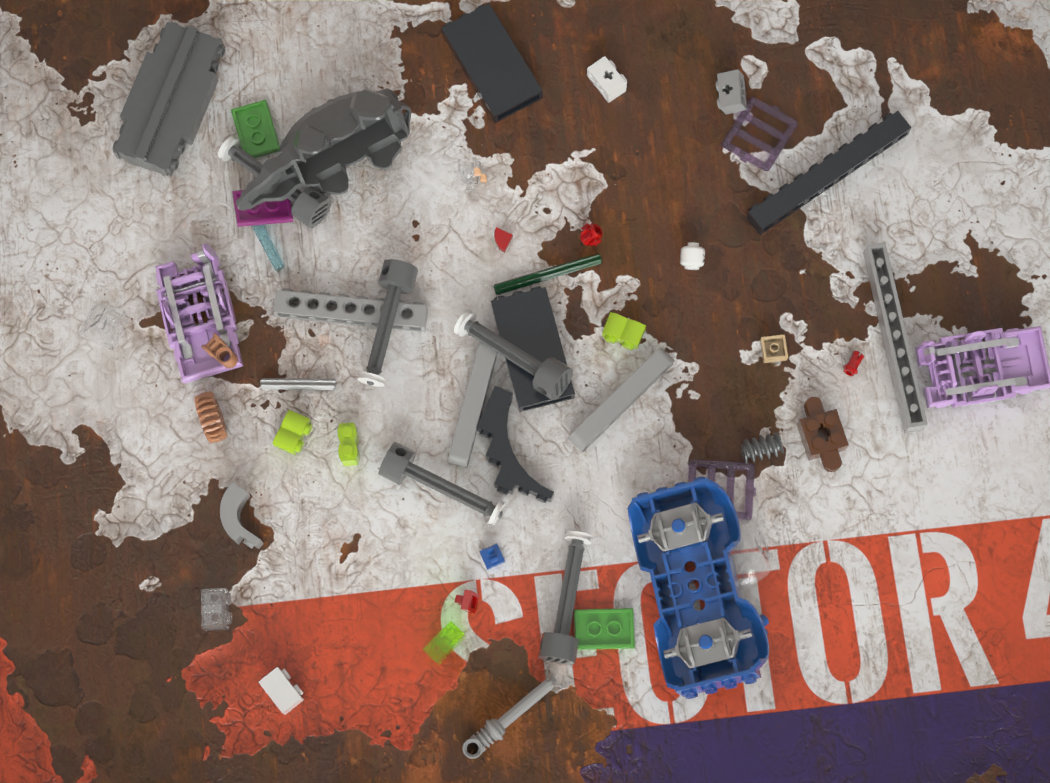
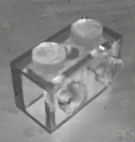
M226 588L201 589L203 630H229V624H232V614L229 612L232 596Z

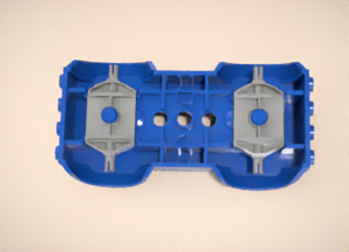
M705 477L695 478L690 483L679 482L674 485L675 487L668 489L667 487H661L656 489V492L649 494L648 492L639 493L637 497L632 498L627 508L640 570L649 572L651 575L660 618L653 626L667 687L675 690V692L682 697H686V699L696 698L698 693L702 692L706 694L718 692L717 689L723 687L725 689H733L737 687V684L743 682L746 685L756 683L757 679L762 678L760 668L769 658V642L765 626L753 604L742 598L731 551L738 545L741 538L740 524L735 507L726 491L719 484ZM688 561H693L696 564L693 572L685 570V564ZM697 580L699 581V588L694 591L690 590V582ZM699 599L705 602V607L701 611L694 609V602Z

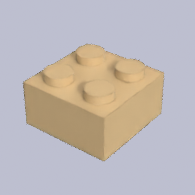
M785 334L761 337L760 345L763 363L787 361L788 352Z

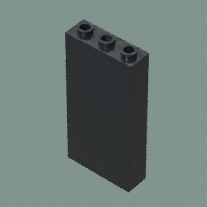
M489 3L478 6L474 11L461 15L459 19L453 22H447L441 28L444 40L494 123L543 98V90Z
M537 286L527 292L517 291L511 296H498L491 301L500 337L542 363L549 357H554L567 365L546 287L541 288ZM505 358L519 412L575 398L572 380L559 398L551 400L533 388L534 375Z

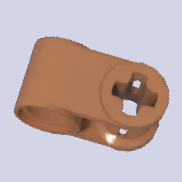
M213 333V337L201 347L224 367L229 369L235 367L238 363V356L216 333ZM230 354V358L224 361V357Z

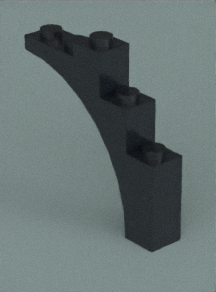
M495 386L477 425V432H480V436L487 439L493 438L485 455L486 460L495 467L502 466L495 480L494 487L497 488V492L503 495L508 493L513 495L515 488H517L519 493L526 496L529 494L536 496L535 499L542 503L552 502L554 492L530 477L519 464L512 451L508 438L507 422L513 393Z

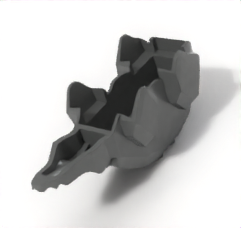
M386 88L379 91L365 89L361 92L357 91L338 96L317 108L311 109L310 112L306 113L291 127L280 144L282 153L277 157L266 160L263 163L260 174L247 185L245 191L241 192V197L236 200L237 208L244 211L266 201H284L296 189L302 187L317 186L321 193L344 194L349 188L346 166L354 165L365 157L373 167L383 170L389 169L392 166L393 160L401 152V142L409 136L410 107L399 101L394 91Z

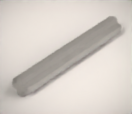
M262 378L260 387L261 389L335 390L336 380Z

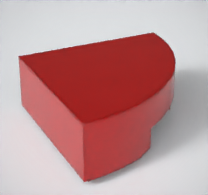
M496 227L494 238L502 252H506L513 235Z

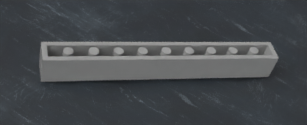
M886 243L867 245L863 255L904 433L924 430L928 425Z

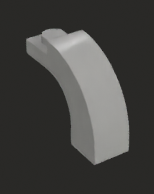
M232 482L221 500L220 518L227 534L238 545L244 539L243 543L251 549L254 546L260 549L263 542L243 528L240 520L242 508L251 496Z

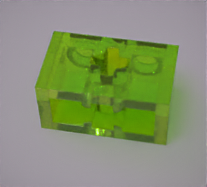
M450 621L423 648V651L439 665L466 636Z

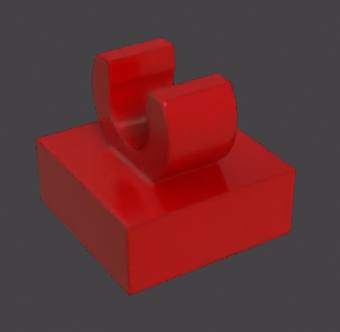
M465 590L463 596L456 595L455 603L461 605L462 610L475 614L479 594L471 590Z

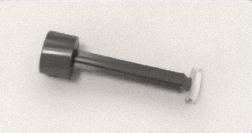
M234 135L227 138L219 149L218 157L225 162L232 159V161H236L258 176L263 164L240 147L241 141L239 138L236 139ZM312 186L303 192L296 189L288 197L294 203L292 215L309 228H314L321 223L329 212L332 202L329 197Z
M395 259L384 260L378 284L387 289L366 367L367 372H359L360 377L357 378L359 382L375 387L385 386L383 382L386 379L379 376V374L382 373L381 370L401 293L413 292L418 268L410 263Z
M466 310L459 317L454 328L455 334L463 337L468 333L469 336L474 337L534 375L533 388L551 400H556L564 393L573 376L572 368L554 357H549L543 363L481 325L478 321H475L476 313H472L471 310Z
M397 442L391 445L378 472L380 476L398 485L408 476L480 512L484 516H490L488 524H493V527L498 519L502 517V511L506 502L502 503L500 499L495 506L492 501L489 502L413 464L416 456L415 451Z
M565 531L567 536L564 539L572 543L568 546L554 633L544 632L542 634L538 658L549 662L573 665L576 661L579 639L569 636L585 550L583 544H592L590 539L593 536L578 531Z

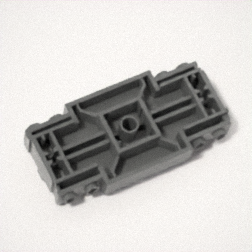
M174 22L166 23L165 28L163 27L160 32V41L158 44H155L153 53H146L121 112L120 118L124 124L120 127L118 141L116 140L113 144V153L117 159H125L129 164L160 173L162 176H172L174 170L176 171L179 166L180 155L185 151V143L192 145L218 83L215 73L219 67V59L225 53V46L221 38L217 39L211 35L199 32L194 27L188 26L185 28Z

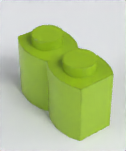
M610 312L602 331V337L609 343L615 344V342L623 344L622 347L627 350H638L646 330V325Z
M288 410L273 440V446L294 456L297 452L300 453L304 446L303 438L305 435H309L312 430V421L303 415Z
M353 422L340 423L337 430L340 441L338 448L339 458L344 466L358 465L360 453L357 448L359 434Z

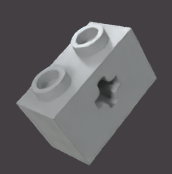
M738 69L717 74L718 81L715 84L719 92V98H717L718 108L725 114L747 110L744 75Z

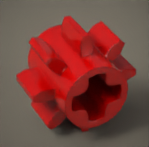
M587 223L581 227L580 239L585 245L596 246L602 242L600 238H602L603 231L600 226Z

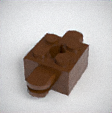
M810 397L804 404L807 417L799 419L797 428L808 461L821 458L824 469L827 472H835L842 465L839 452L845 451L849 444L837 409L825 412L821 399Z

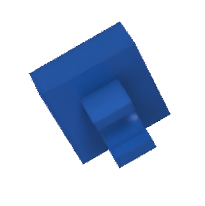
M497 543L479 551L487 570L505 563Z

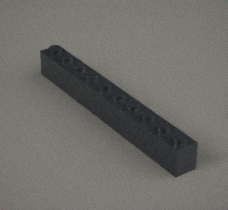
M899 111L894 114H887L882 119V122L871 125L866 133H859L853 138L851 143H845L840 146L838 152L828 154L820 164H813L807 173H800L793 179L792 183L782 185L779 188V192L774 195L773 193L769 194L764 198V202L759 205L758 203L754 204L749 209L747 219L759 235H762L906 137L912 127Z

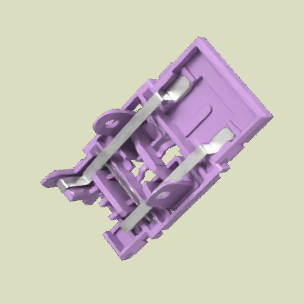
M208 243L202 245L203 250L191 254V258L198 264L197 267L193 266L191 269H183L184 271L179 272L178 266L174 261L155 266L157 283L160 285V289H156L167 339L169 346L175 349V360L178 362L181 379L184 384L243 366L238 346L239 341L235 330H238V326L235 324L236 318L227 281L224 278L225 273L219 269L220 263L216 251ZM198 292H200L201 295L204 296V297H203L204 303H198V300H197V293H198ZM193 294L195 304L192 306L188 301L186 302V300H189L188 295ZM205 310L209 319L206 324L203 323L201 312ZM194 313H197L199 326L195 324ZM213 333H216L238 356V363L235 367L230 369L224 367L201 347L213 337ZM230 354L224 357V361L230 358Z
M1041 326L1008 329L1006 332H1003L1002 328L943 337L939 339L938 343L934 340L925 341L915 347L918 367L928 366L931 376L932 387L923 389L927 408L947 407L950 404L952 408L1015 398L1017 393L1019 395L1031 393V391L1050 388V367ZM984 348H987L989 360L994 359V364L981 365L986 360ZM959 365H961V366L973 365V367H965V368L960 369V368H959ZM983 369H996V372H992L993 381L990 374H983ZM975 371L976 376H969L964 379V377L961 378V373Z

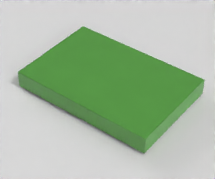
M266 100L231 109L237 134L241 141L240 144L245 152L254 158L281 151Z
M633 608L574 610L575 638L579 639L578 650L635 649Z

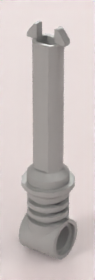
M555 678L549 681L545 679L499 719L492 718L490 721L487 719L484 725L485 728L481 727V732L477 731L476 736L473 734L463 743L462 751L464 755L470 759H476L486 751V746L489 748L490 743L494 744V740H503L502 736L505 735V728L553 689L552 684L557 680ZM469 743L477 744L478 750L475 754L467 752V745Z

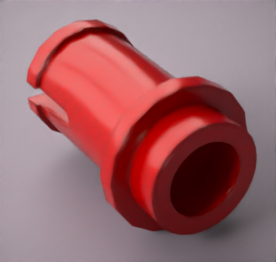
M853 351L848 363L843 367L845 374L854 376V374L858 373L857 369L864 358L862 353L858 356L860 352Z

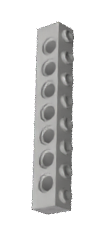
M283 288L282 290H276L273 312L276 317L378 327L385 299L376 298L375 300H370L364 296L350 298L345 294L331 296V294L326 292L312 294V292L307 290L293 292L291 289ZM399 300L392 329L425 332L428 316L427 305L421 302L409 304ZM293 301H300L298 306H291ZM312 303H318L315 309L309 308ZM330 305H337V308L335 310H328V307ZM349 307H356V310L354 312H347V309ZM369 308L375 309L374 313L370 315L365 312ZM406 312L412 313V316L410 318H404L403 314Z

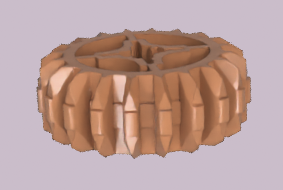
M209 391L195 396V407L207 440L210 443H217L226 439L227 430L224 418L214 393Z

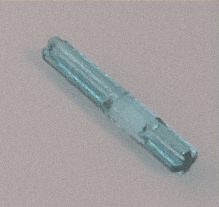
M264 225L252 226L275 271L284 269V263Z

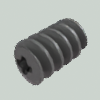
M777 432L773 434V438L770 434H766L765 439L763 436H759L758 441L753 437L750 442L744 439L743 445L741 443V452L745 464H748V458L755 462L756 456L762 461L764 454H766L768 459L771 458V453H774L775 457H778L779 451L784 454L781 437Z

